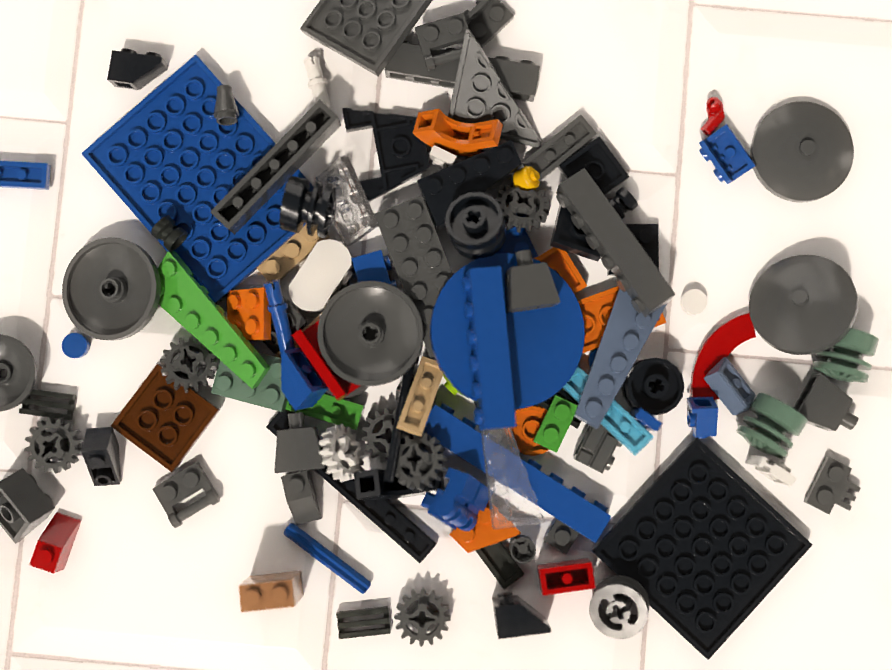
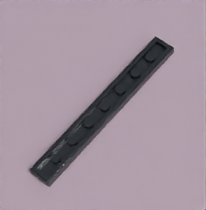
M286 409L285 412H278L266 428L276 437L277 431L289 430L288 414L291 413ZM328 466L322 469H314L418 563H421L437 545L429 535L388 499L358 500L356 499L354 479L340 482L339 479H333V473H327Z

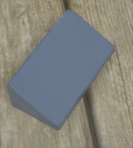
M726 357L722 358L704 377V380L732 415H738L749 410L756 394Z

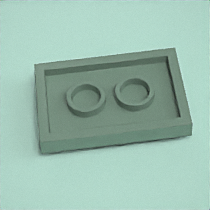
M259 353L271 368L258 387L253 389L221 360L219 361L211 390L212 394L285 412L288 400L281 390V358Z

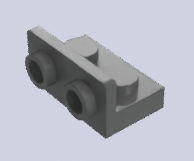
M477 0V5L471 11L468 9L464 11L468 28L481 48H484L514 19V14L500 0Z

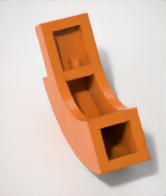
M440 109L418 112L413 134L431 147L435 145L454 155L475 156L482 153L484 148L498 146L503 124L499 119L478 123H463L446 116Z

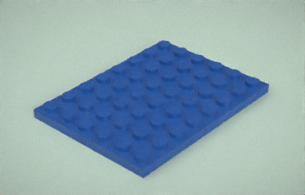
M195 54L81 154L150 233L154 225L167 215L175 221L177 228H183L188 233L186 240L174 251L193 272V277L199 285L207 289L209 292L208 296L217 305L231 290H234L250 276L259 265L296 233L280 229L281 203L287 182L235 235L210 212L276 143L236 99L235 102L239 111L237 123L228 126L217 123L216 118H214L217 87L223 84ZM299 169L292 175L307 179ZM309 181V184H310V192H312L313 189H314V186H313V185L311 184V182ZM161 239L157 240L164 247V241Z

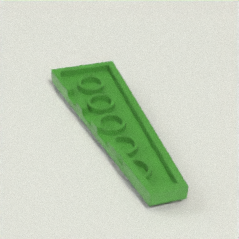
M168 251L157 268L161 280L159 305L251 389L258 387L271 367L253 345L245 339L239 328L235 324H231L223 314L225 311L221 306L216 305L208 296L209 292L204 286H200L194 279L193 272L175 251Z

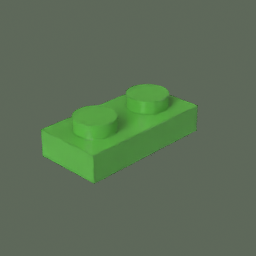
M554 395L533 442L557 453L574 418L577 405Z

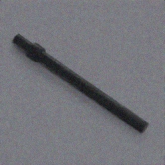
M419 356L413 366L402 377L383 478L385 482H394L403 434L402 430L397 429V424L412 385L415 364H418Z

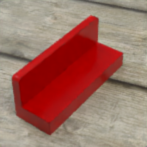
M317 321L304 331L299 329L292 334V337L335 398L341 401L361 385L344 380L328 366L318 344L319 321Z

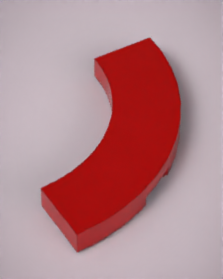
M750 313L727 321L706 339L696 356L693 372L691 373V397H713L714 400L719 399L704 380V377L722 358H727L737 346L747 340L756 338Z

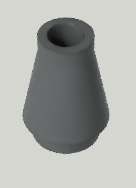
M220 85L217 87L214 118H216L217 123L220 125H233L237 123L239 111L232 93V87Z

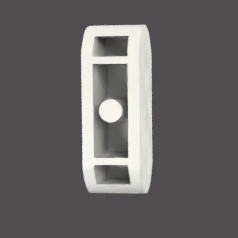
M331 239L317 242L289 284L290 298L301 310L313 314L323 312L329 300L338 293L342 285L347 286L353 278L354 273L351 272L354 268L352 256L342 243Z

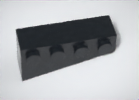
M512 140L417 180L418 188L438 232L446 225V212L449 206L459 196L470 192L488 194L521 168L522 162Z

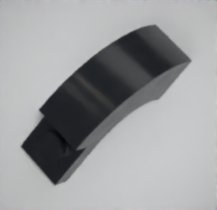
M373 469L354 473L356 499L407 498L425 495L426 492H435L437 489L445 490L442 471L439 472L441 481L432 480L434 486L432 488L425 484L424 491H420L416 487L414 490H411L406 485L403 486L398 482L399 478L394 477L393 483L383 481L385 470ZM406 469L407 474L413 478V475L410 474V470Z

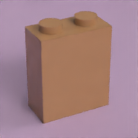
M301 570L249 576L238 585L241 613L295 607L303 597Z

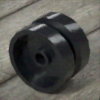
M470 192L459 196L449 206L446 212L445 224L453 247L460 255L469 259L486 258L493 256L502 248L506 240L507 229L500 204L492 196L482 192Z
M657 357L644 359L633 364L621 386L623 397L629 407L641 408L650 415L665 414L676 408L683 398L685 388L683 376L677 366L666 359ZM649 382H653L655 384V390L653 392L650 391L652 388L649 387Z

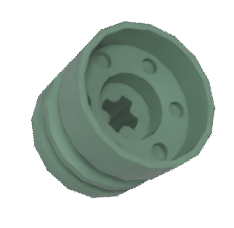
M851 328L847 335L836 345L832 346L829 351L815 354L816 357L824 361H813L812 368L829 378L839 381L867 383L869 375L859 370H871L872 365L862 360L861 357L875 356L879 338Z
M759 393L750 407L758 418L744 416L743 421L749 427L739 425L736 432L757 450L785 460L788 452L780 445L787 448H792L794 445L785 436L786 433L800 436L808 420L784 402L767 394Z

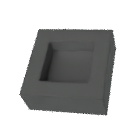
M556 519L543 541L567 555L579 533Z

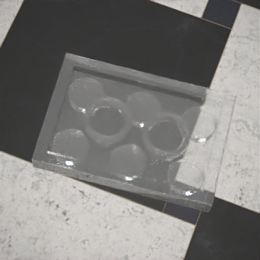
M348 155L339 157L314 178L316 183L318 181L323 183V193L328 183L335 184L337 205L333 223L345 247L353 245L379 226Z

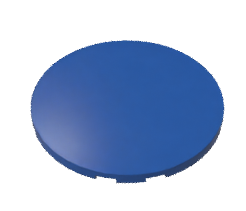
M494 254L490 257L478 258L463 266L443 286L432 310L430 340L435 360L452 386L465 397L477 402L476 398L472 397L471 383L475 382L474 371H470L469 356L472 355V347L468 345L466 332L467 329H470L469 318H465L464 314L467 292L462 290V276H465V272L469 268L501 266L505 301V272L509 268L517 266L516 254ZM532 258L533 264L542 263ZM550 267L549 270L561 303L554 307L506 314L515 409L539 404L560 391L574 374L583 352L585 329L580 305L570 286Z

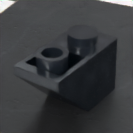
M122 48L121 51L112 50L107 80L114 87L140 90L167 71L168 64L158 53L146 52V55L137 54L136 51Z
M113 427L86 429L81 454L94 486L120 485L119 443Z

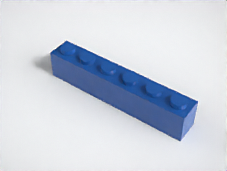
M501 266L469 268L465 272V276H462V290L467 292L464 314L465 318H469L470 329H467L466 337L468 345L472 347V355L469 356L470 371H474L475 382L471 383L472 397L476 398L477 409H474V422L476 425H479V430L516 427Z

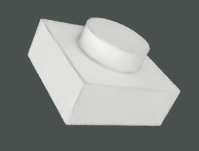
M435 145L429 154L430 160L433 161L432 165L441 170L457 162L456 155Z

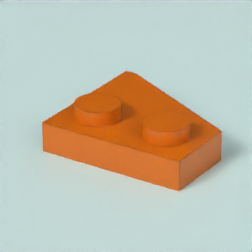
M488 501L485 510H479L477 524L472 530L462 531L456 528L449 535L467 553H471L517 537L521 532Z

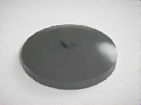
M797 101L776 108L760 122L752 137L750 157L756 164L753 168L756 177L770 193L786 201L807 203L826 197L842 185L853 164L854 145L847 126L835 112L817 103Z
M115 237L101 238L81 248L67 266L62 283L63 304L71 322L84 334L95 339L107 341L123 340L141 331L154 316L161 295L160 275L152 257L139 245Z
M797 255L778 261L762 273L751 291L749 313L755 330L768 345L792 355H810L831 348L847 335L858 313V295L851 277L839 264L821 256Z
M363 281L343 288L329 300L318 324V344L324 360L338 376L356 385L380 386L397 380L413 366L422 348L423 325L416 306L404 292L384 282Z

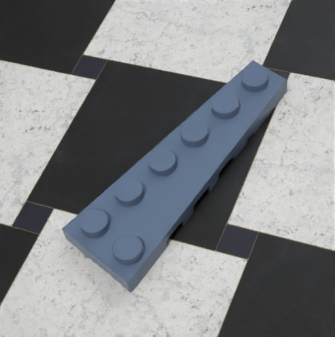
M619 288L574 417L598 429L667 304L644 317L642 312L638 313L632 306V299L629 294Z

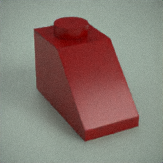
M56 512L39 537L29 566L53 574L64 570L82 520Z

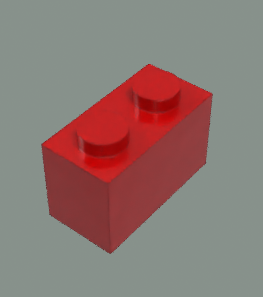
M588 558L537 565L540 591L543 596L596 589L592 562Z

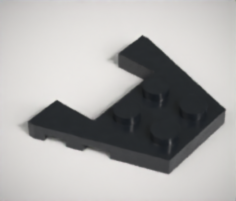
M342 108L347 133L373 128L381 177L355 182L360 206L373 201L430 169L426 144L413 134L417 117Z

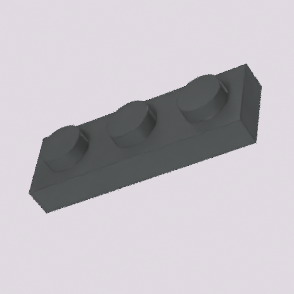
M579 115L524 160L522 165L524 167L532 166L539 172V181H542L558 168L561 163L592 140L597 133L585 118Z

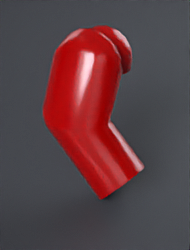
M711 97L706 102L708 120L700 129L707 136L712 135L725 119L723 104L718 97Z

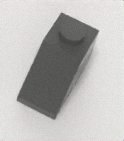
M303 470L281 476L286 502L296 525L322 519L311 471Z

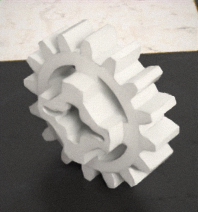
M343 424L326 428V432L321 434L323 440L319 441V444L323 447V450L319 451V454L323 455L322 465H327V473H333V479H339L340 482L354 479V473L362 472L360 466L364 465L361 456L364 455V452L360 451L361 442L356 441V433L350 434V427L344 428Z

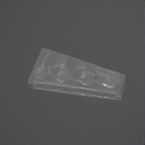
M511 428L481 430L492 529L546 523L537 504L538 500L535 492L532 490L527 477L528 473L525 466H523Z

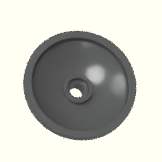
M0 334V412L17 407L27 399L36 382L37 368L31 351L24 343L14 337ZM4 369L7 371L5 378L1 376V372Z

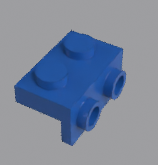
M728 124L699 142L702 147L699 149L700 154L707 162L711 160L716 168L713 172L721 183L725 181L726 184H730L756 166Z

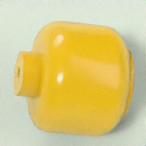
M525 166L514 172L513 184L516 188L519 187L520 190H535L540 185V174L532 166Z

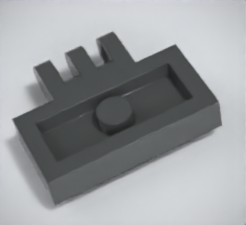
M825 456L803 502L829 515L835 504L850 511L852 506L843 501L847 498L855 502L857 497L848 493V490L851 489L859 493L861 487L847 481L852 468L829 456Z

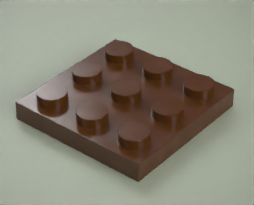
M157 364L111 424V427L170 472H174L220 412V409L191 387L188 393H185L183 386L175 390L174 382L167 384L165 380L167 376H162L161 369L164 367Z

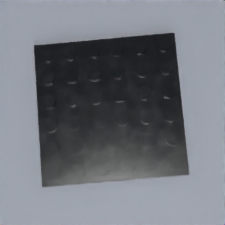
M694 438L591 551L616 575L628 576L638 581L648 594L650 607L700 654L709 660L813 544L700 439Z

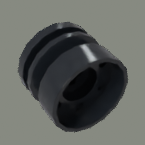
M291 176L283 193L280 210V229L299 233L303 224L307 223V234L309 236H313L317 228L318 237L326 238L336 213L335 184L328 183L323 193V183L318 181L313 191L310 192L308 179Z

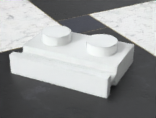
M750 455L745 464L755 466L757 472L775 484L792 487L797 480L795 476L790 474L792 469L779 461L777 463L772 460L766 462L768 458L757 455Z

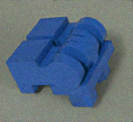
M449 467L445 475L449 479L445 491L437 489L436 494L426 492L421 506L428 509L427 513L446 526L455 530L459 528L462 531H470L476 526L477 514L479 510H485L493 491L470 474Z

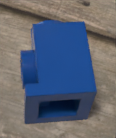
M713 397L687 398V404L691 411L687 412V425L692 428L693 437L705 439L708 436H717L719 408Z

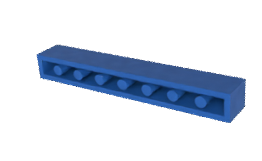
M444 403L440 407L436 404L433 406L423 434H429L431 439L435 437L440 441L439 444L589 540L594 543L597 542L612 517L606 513L608 507L597 500L593 504L584 499L586 493L575 486L571 490L562 485L564 479L552 472L549 476L540 471L543 466L530 458L525 462L518 457L521 452L508 444L503 448L496 443L499 438L488 431L481 434L475 430L477 425L466 417L459 420L453 416L455 410Z

